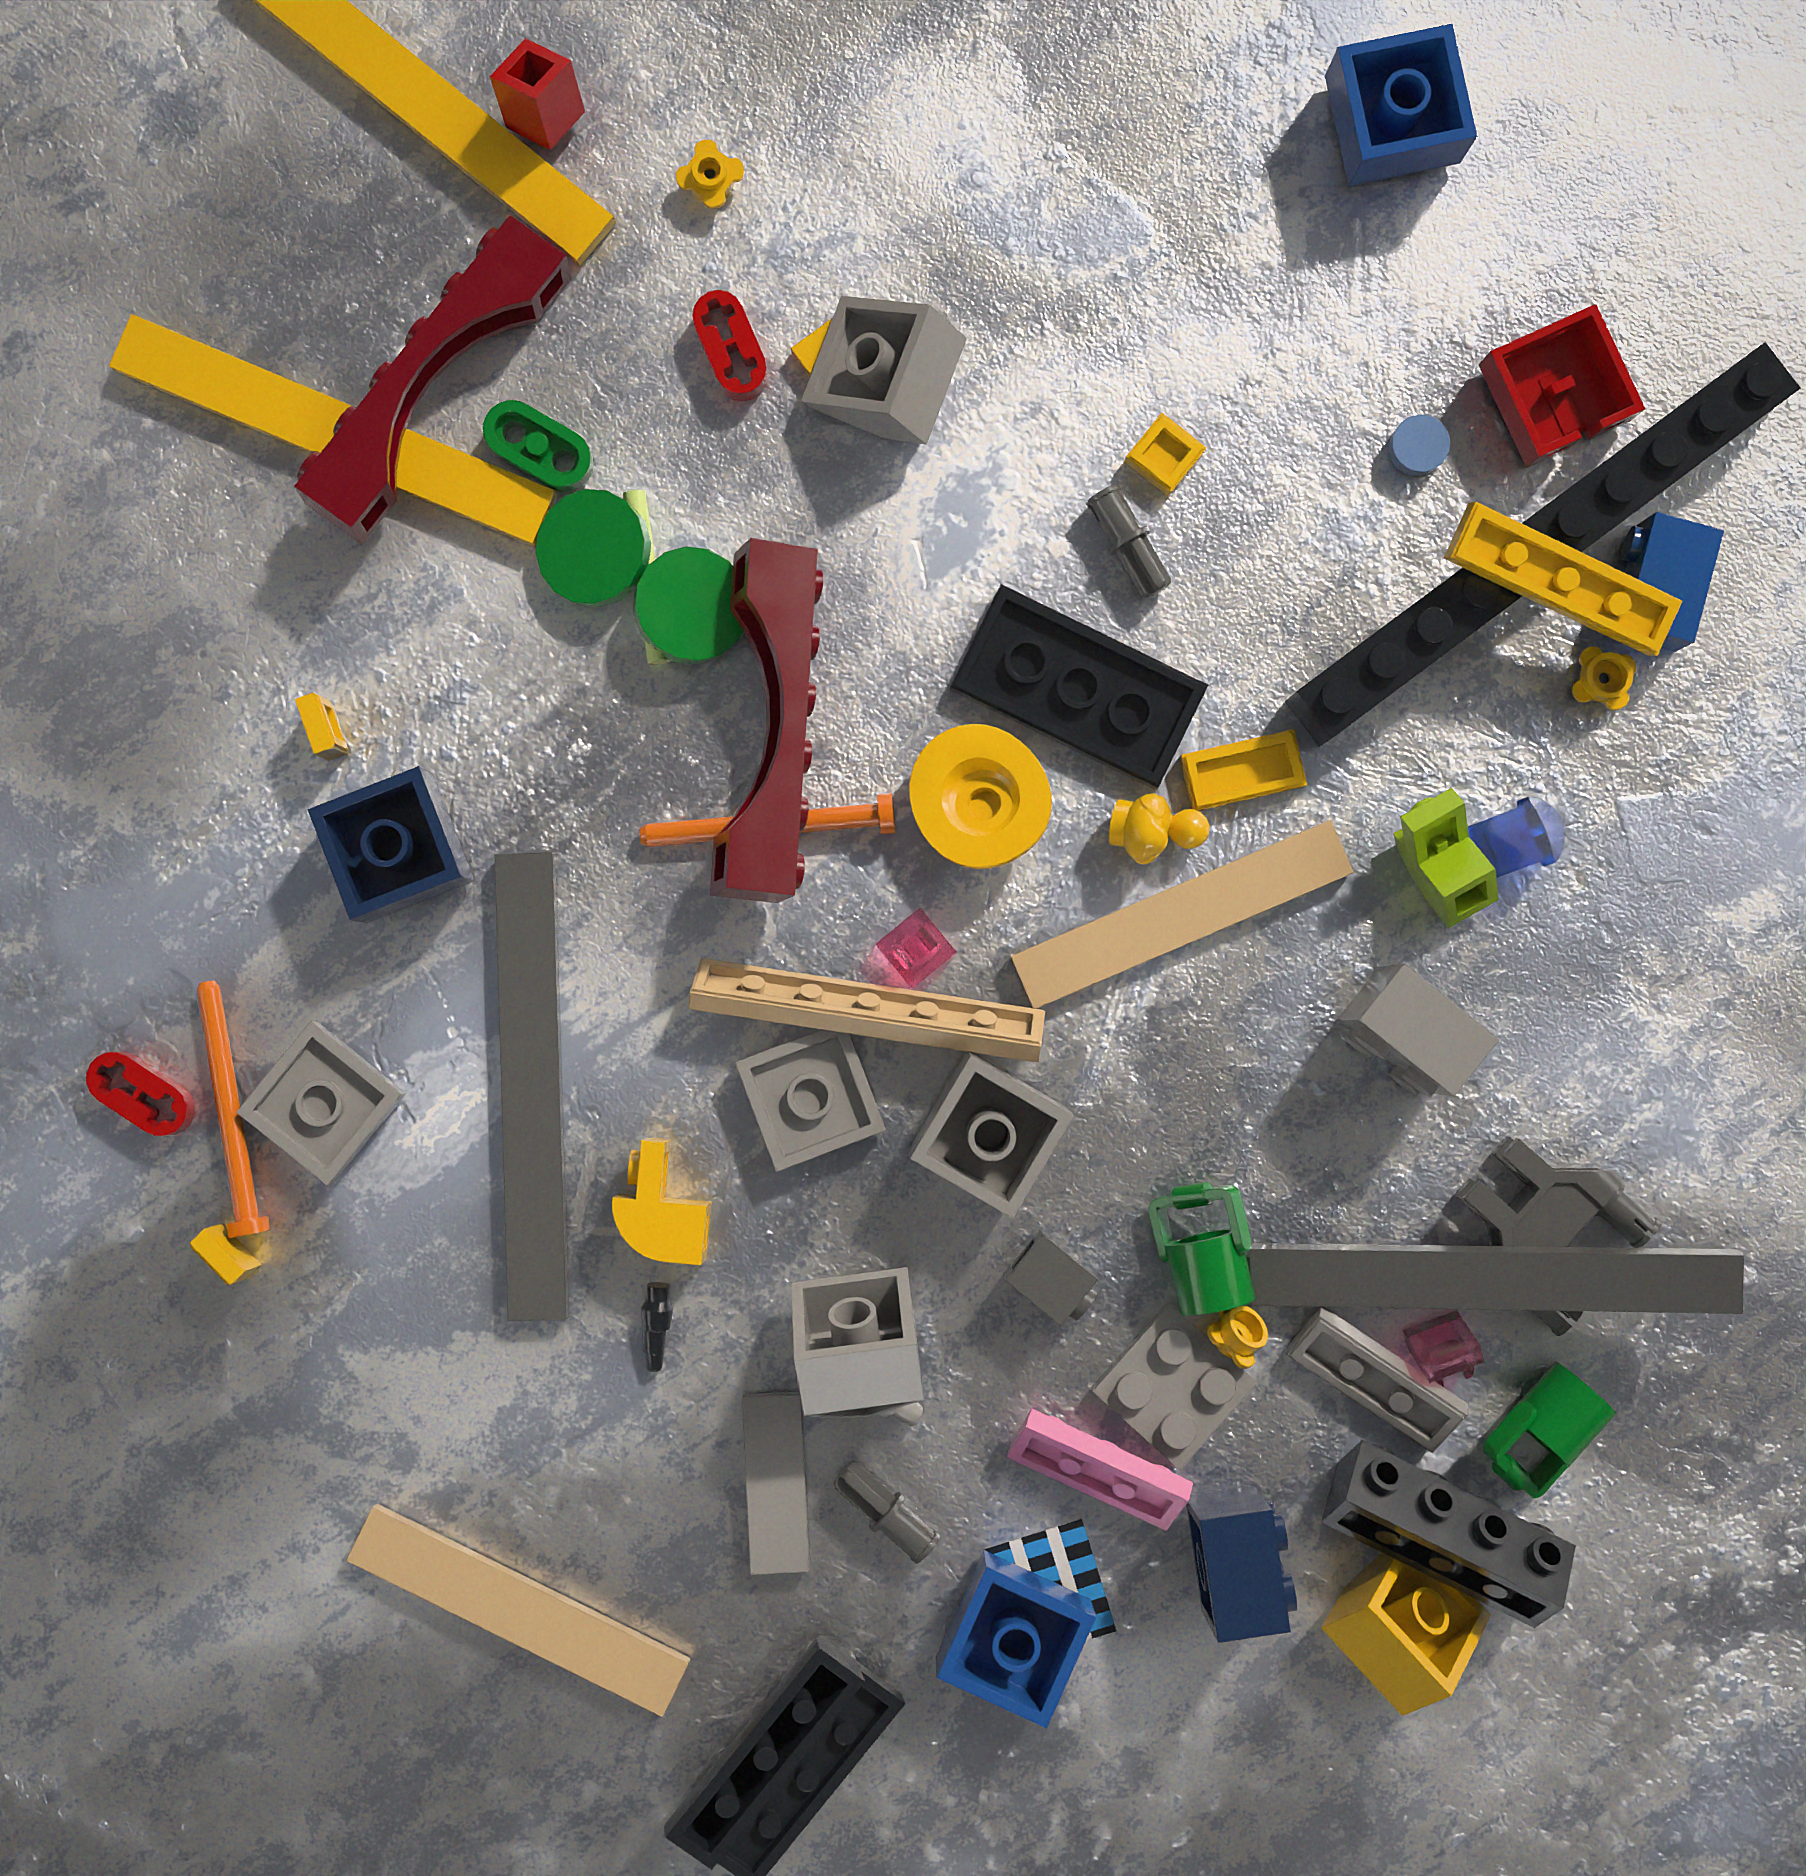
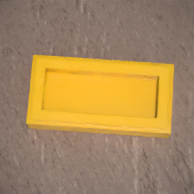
M1294 729L1186 753L1179 757L1191 809L1197 811L1307 786Z

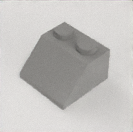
M841 296L801 402L807 407L881 438L927 445L967 338L931 305Z

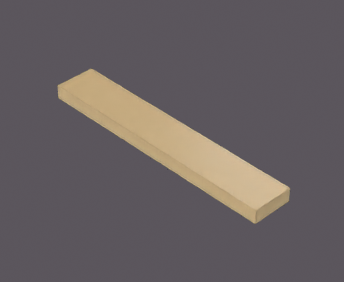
M1329 820L1010 956V959L1031 1008L1036 1009L1353 874L1354 871L1334 825Z
M705 958L700 960L689 994V1009L1031 1062H1039L1045 1011L1040 1009Z
M378 1503L372 1507L346 1560L663 1717L690 1661V1657Z

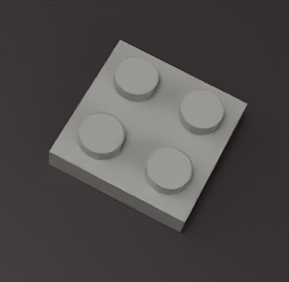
M310 1021L236 1113L328 1186L338 1179L406 1093L318 1021Z
M821 1029L735 1062L776 1172L886 1131L849 1033Z
M1167 1302L1093 1384L1091 1390L1177 1469L1181 1470L1258 1382L1244 1369L1236 1366L1233 1359L1223 1355L1202 1331L1182 1315L1171 1303Z

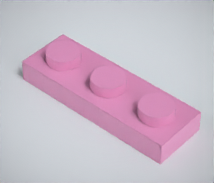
M1034 1409L1030 1410L1013 1437L1006 1457L1166 1531L1188 1503L1193 1486L1192 1481L1172 1473L1164 1466L1152 1464L1118 1448L1109 1441L1100 1440L1065 1424L1057 1417L1045 1415Z

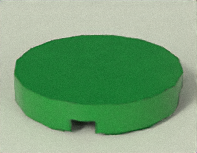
M584 489L566 495L548 511L538 530L535 553L540 573L555 593L578 605L603 607L621 601L632 592L629 589L636 584L638 578L641 579L646 567L649 565L651 540L645 520L629 502L607 490Z
M686 546L664 552L646 567L634 590L633 614L641 636L648 644L651 643L656 650L660 651L662 656L673 662L697 665L718 659L738 642L743 629L730 611L733 565L730 561L709 549Z

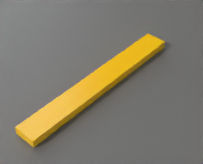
M251 0L552 245L566 254L578 266L584 263L616 224L615 218L611 213L349 1Z
M134 314L130 315L109 364V367L119 374L311 454L315 451L321 453L334 436L333 429L338 418L351 406ZM406 428L397 467V490L536 548L538 530L548 511L554 506L558 496L555 490Z

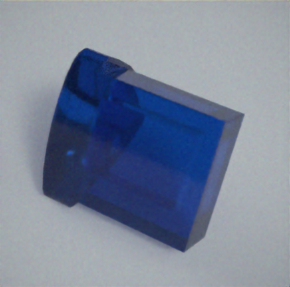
M1527 796L1517 800L1518 807L1468 826L1469 837L1494 866L1496 878L1541 862L1542 866L1545 867L1556 863L1564 847L1565 823L1563 817L1546 801L1537 797Z

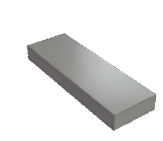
M1320 1307L1288 1344L1287 1356L1431 1453L1468 1416V1403L1325 1307Z
M800 1391L743 1394L742 1410L750 1575L809 1572L808 1514L803 1414Z

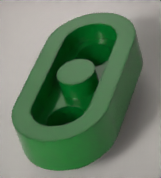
M517 400L500 402L487 413L483 422V436L489 448L501 460L556 491H573L582 487L589 480L594 467L593 455L586 441L576 432L526 403ZM518 426L525 429V436L520 442L510 443L506 441V435L511 428ZM563 455H570L575 458L572 469L566 472L556 470L555 464L558 458Z

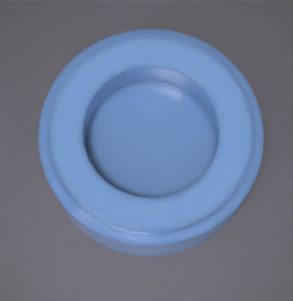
M1429 415L1411 416L1401 422L1390 437L1388 446L1390 459L1394 466L1404 474L1416 477L1428 475L1435 471L1447 458L1450 450V436L1445 426L1436 418Z

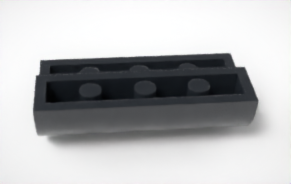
M818 1635L664 1825L665 1838L711 1870L716 1864H719L735 1876H766L904 1707L905 1701L902 1694L859 1663L850 1648L829 1636Z

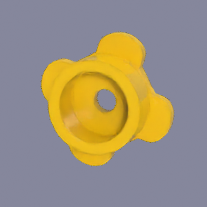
M705 139L695 145V155L687 166L678 168L676 181L680 189L684 191L691 190L693 195L703 202L706 207L717 209L725 204L726 199L733 191L734 184L743 179L745 171L740 159L728 158L718 151L717 144L714 141ZM707 170H714L716 174L714 178L708 179L705 177V172Z
M1595 646L1583 650L1578 659L1582 666L1579 680L1573 683L1571 687L1573 697L1581 703H1586L1590 700L1605 703L1606 707L1610 710H1619L1626 706L1629 701L1627 691L1632 685L1633 674L1636 672L1634 659L1627 654L1602 653L1601 649ZM1601 673L1607 674L1609 678L1606 684L1601 683L1599 680Z
M1243 1305L1218 1312L1220 1317L1217 1322H1212L1207 1327V1335L1210 1341L1216 1345L1223 1355L1232 1358L1236 1366L1242 1369H1249L1255 1363L1254 1353L1263 1348L1268 1339V1331L1263 1319L1253 1309Z

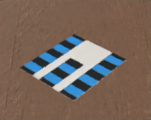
M1082 1519L984 1549L1090 1598L1096 1614V1620L1087 1640L1117 1631Z

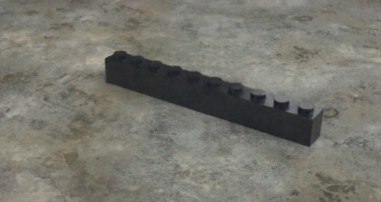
M1764 342L1522 524L1583 552L1801 389V387L1767 343ZM1462 567L1296 691L1284 702L1320 747L1520 599L1522 595Z

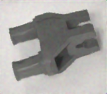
M1508 1136L1491 1154L1525 1184L1507 1205L1485 1184L1478 1180L1475 1182L1471 1178L1454 1194L1462 1204L1487 1226L1489 1246L1567 1247L1594 1216L1600 1215L1629 1241L1633 1248H1641L1651 1239L1643 1231L1647 1232L1649 1230L1652 1234H1656L1662 1223L1624 1191V1177L1617 1170L1606 1168H1552L1519 1138L1513 1140ZM1531 1310L1551 1328V1331L1556 1336L1565 1334L1572 1327L1556 1311ZM1560 1311L1566 1318H1571L1575 1322L1583 1314V1311Z

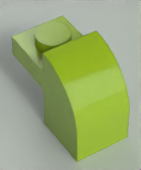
M1452 787L1434 798L1429 797L1419 801L1409 812L1400 816L1402 829L1393 833L1399 854L1421 894L1447 928L1454 926L1499 900L1496 870L1469 837L1465 803Z

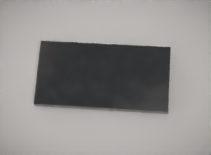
M1000 584L950 686V690L1157 790L1205 694L1208 684Z

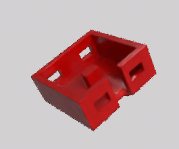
M1597 304L1490 351L1479 363L1480 370L1526 468L1568 450L1582 438L1580 433L1584 431L1588 439L1591 440L1631 422L1645 410V406Z

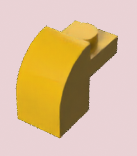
M645 1138L641 1140V1149L631 1150L629 1158L628 1185H637L636 1195L619 1193L612 1197V1212L616 1226L624 1240L635 1251L645 1257L661 1262L702 1265L707 1257L712 1201L666 1197L671 1139Z

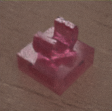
M921 908L917 909L875 944L911 989L916 987L957 953Z
M1457 1310L1402 1330L1407 1349L1429 1383L1435 1381L1444 1387L1442 1378L1458 1372H1462L1465 1379L1471 1378L1474 1374V1366L1484 1363L1479 1342Z

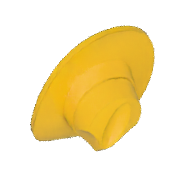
M968 724L944 731L924 747L917 757L911 772L909 796L916 823L932 848L942 857L957 865L972 869H990L1010 863L1028 852L1040 840L1049 824L1052 812V794L1044 769L1026 745L1010 733L997 727L984 724Z

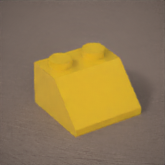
M1381 1553L1343 1588L1321 1628L1394 1708L1404 1716L1452 1696L1491 1614L1477 1599Z

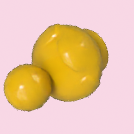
M1155 793L1145 794L1134 802L1118 799L1110 821L1109 844L1125 847L1127 853L1135 862L1149 864L1156 860L1166 848L1169 836L1173 842L1184 849H1195L1201 846L1208 838L1210 825L1207 818L1201 812L1194 809H1184L1176 815H1172L1165 798Z

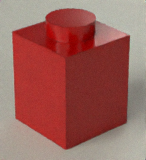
M526 38L489 76L506 128L549 150L560 141L585 113L571 60Z

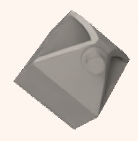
M908 1268L791 1282L794 1363L804 1416L852 1418L878 1414L883 1418H888L892 1415L909 1426L916 1425L923 1413V1406L917 1402L924 1400Z

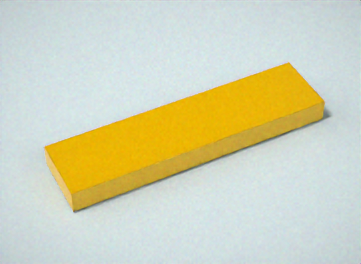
M1476 501L1468 503L1444 556V559L1648 656H1658L1682 603V600Z

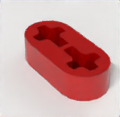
M709 291L702 295L694 305L692 317L697 336L723 393L737 401L753 400L767 386L768 372L765 357L743 306L737 297L728 291ZM720 308L724 315L734 314L728 318V326L732 338L723 341L715 325L705 327V324L711 321V310ZM738 351L746 367L756 365V368L750 371L751 382L742 385L737 377L727 379V376L733 373L729 354Z
M106 1052L97 1056L89 1065L86 1072V1084L89 1092L99 1102L146 1133L154 1136L175 1135L184 1131L192 1123L195 1116V1101L192 1094L185 1087L138 1056L129 1052ZM124 1065L126 1068L122 1076L126 1081L137 1087L136 1090L133 1092L124 1087L110 1090L108 1087L112 1079L106 1074L107 1068H118ZM149 1095L157 1100L172 1097L174 1101L171 1109L177 1114L176 1119L162 1120L159 1123L156 1119L160 1111L145 1100Z

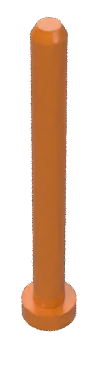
M892 793L877 794L878 803L809 809L806 826L799 833L880 826L881 835L895 834ZM733 816L646 824L639 829L640 842L647 847L714 841V837Z
M216 981L201 982L196 992L235 1222L226 1224L228 1238L269 1231L268 1216L259 1217L243 1119L236 1113L240 1108V1101L221 988Z

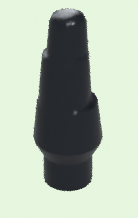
M662 1282L647 1284L646 1300L641 1307L643 1352L645 1353L646 1369L650 1372H658L662 1369L666 1330L670 1329L674 1309L669 1300L670 1285Z

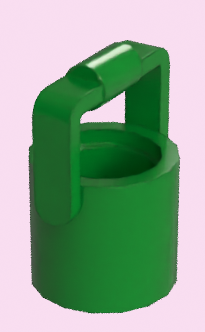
M1209 1182L1177 1186L1173 1188L1172 1194L1161 1196L1150 1202L1148 1209L1158 1254L1163 1263L1169 1262L1182 1315L1193 1316L1220 1312L1248 1304L1256 1299L1245 1251L1251 1249V1236L1242 1197L1237 1187L1228 1184L1212 1187ZM1224 1199L1230 1228L1205 1231L1173 1240L1166 1208L1175 1207L1177 1210L1211 1205L1213 1201Z
M1555 1361L1483 1444V1452L1493 1461L1492 1470L1511 1489L1515 1491L1524 1490L1531 1497L1539 1498L1574 1463L1612 1420L1616 1412L1587 1384ZM1525 1431L1550 1452L1531 1474L1511 1455L1506 1453Z

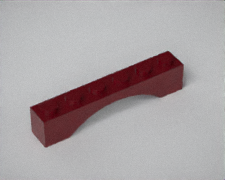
M511 215L507 217L499 229L493 227L488 230L477 246L476 258L464 273L456 272L450 277L441 292V302L428 318L426 316L420 317L411 326L405 338L406 346L393 362L386 361L376 370L369 384L370 391L357 407L350 406L338 418L333 429L334 436L321 453L318 451L313 452L302 463L297 474L298 481L294 488L305 505L362 545L397 501V467L402 439L414 409L430 384L452 361L479 342L509 329L537 323L571 280L566 254Z
M750 538L734 553L730 611L745 632L759 664L766 696L767 729L761 763L751 789L733 818L714 837L710 896L779 903L795 896V890L799 889L803 882L805 860L802 854H798L799 831H803L806 826L809 804L807 797L802 796L803 774L808 772L812 760V742L810 739H805L807 717L813 712L816 700L815 683L809 682L810 661L816 657L820 641L819 627L813 625L814 604H817L820 600L823 589V572L817 569L818 549Z

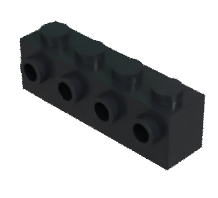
M1361 1440L1337 1463L1321 1523L1533 1628H1536L1564 1608L1576 1545L1556 1536L1548 1527L1537 1523H1530L1503 1510L1495 1501L1475 1496L1449 1483L1439 1473L1423 1470L1396 1457L1390 1449L1381 1445L1370 1444Z

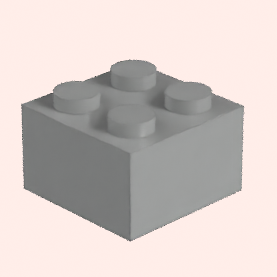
M1405 963L1379 966L1336 1020L1348 1029L1343 1038L1351 1046L1370 1059L1374 1055L1383 1060L1385 1059L1394 1066L1389 1075L1397 1083L1414 1095L1422 1092L1428 1097H1432L1433 1094L1456 1096L1500 1040Z
M966 1052L909 1148L910 1159L1007 1216L1014 1218L1074 1115L1067 1107L973 1052Z

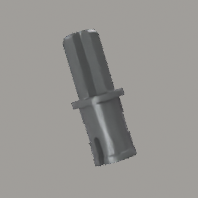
M1113 484L1093 495L1086 502L1088 509H1091L1111 544L1108 548L1109 554L1111 556L1117 554L1142 597L1154 596L1170 585L1171 577L1147 538V535L1151 532L1148 526H1140L1122 495L1120 486Z
M857 1461L850 1462L839 1472L833 1483L835 1489L870 1521V1530L873 1532L882 1531L892 1542L909 1555L915 1564H918L929 1555L938 1543L940 1535L928 1527L903 1503L905 1497L901 1492L893 1494Z

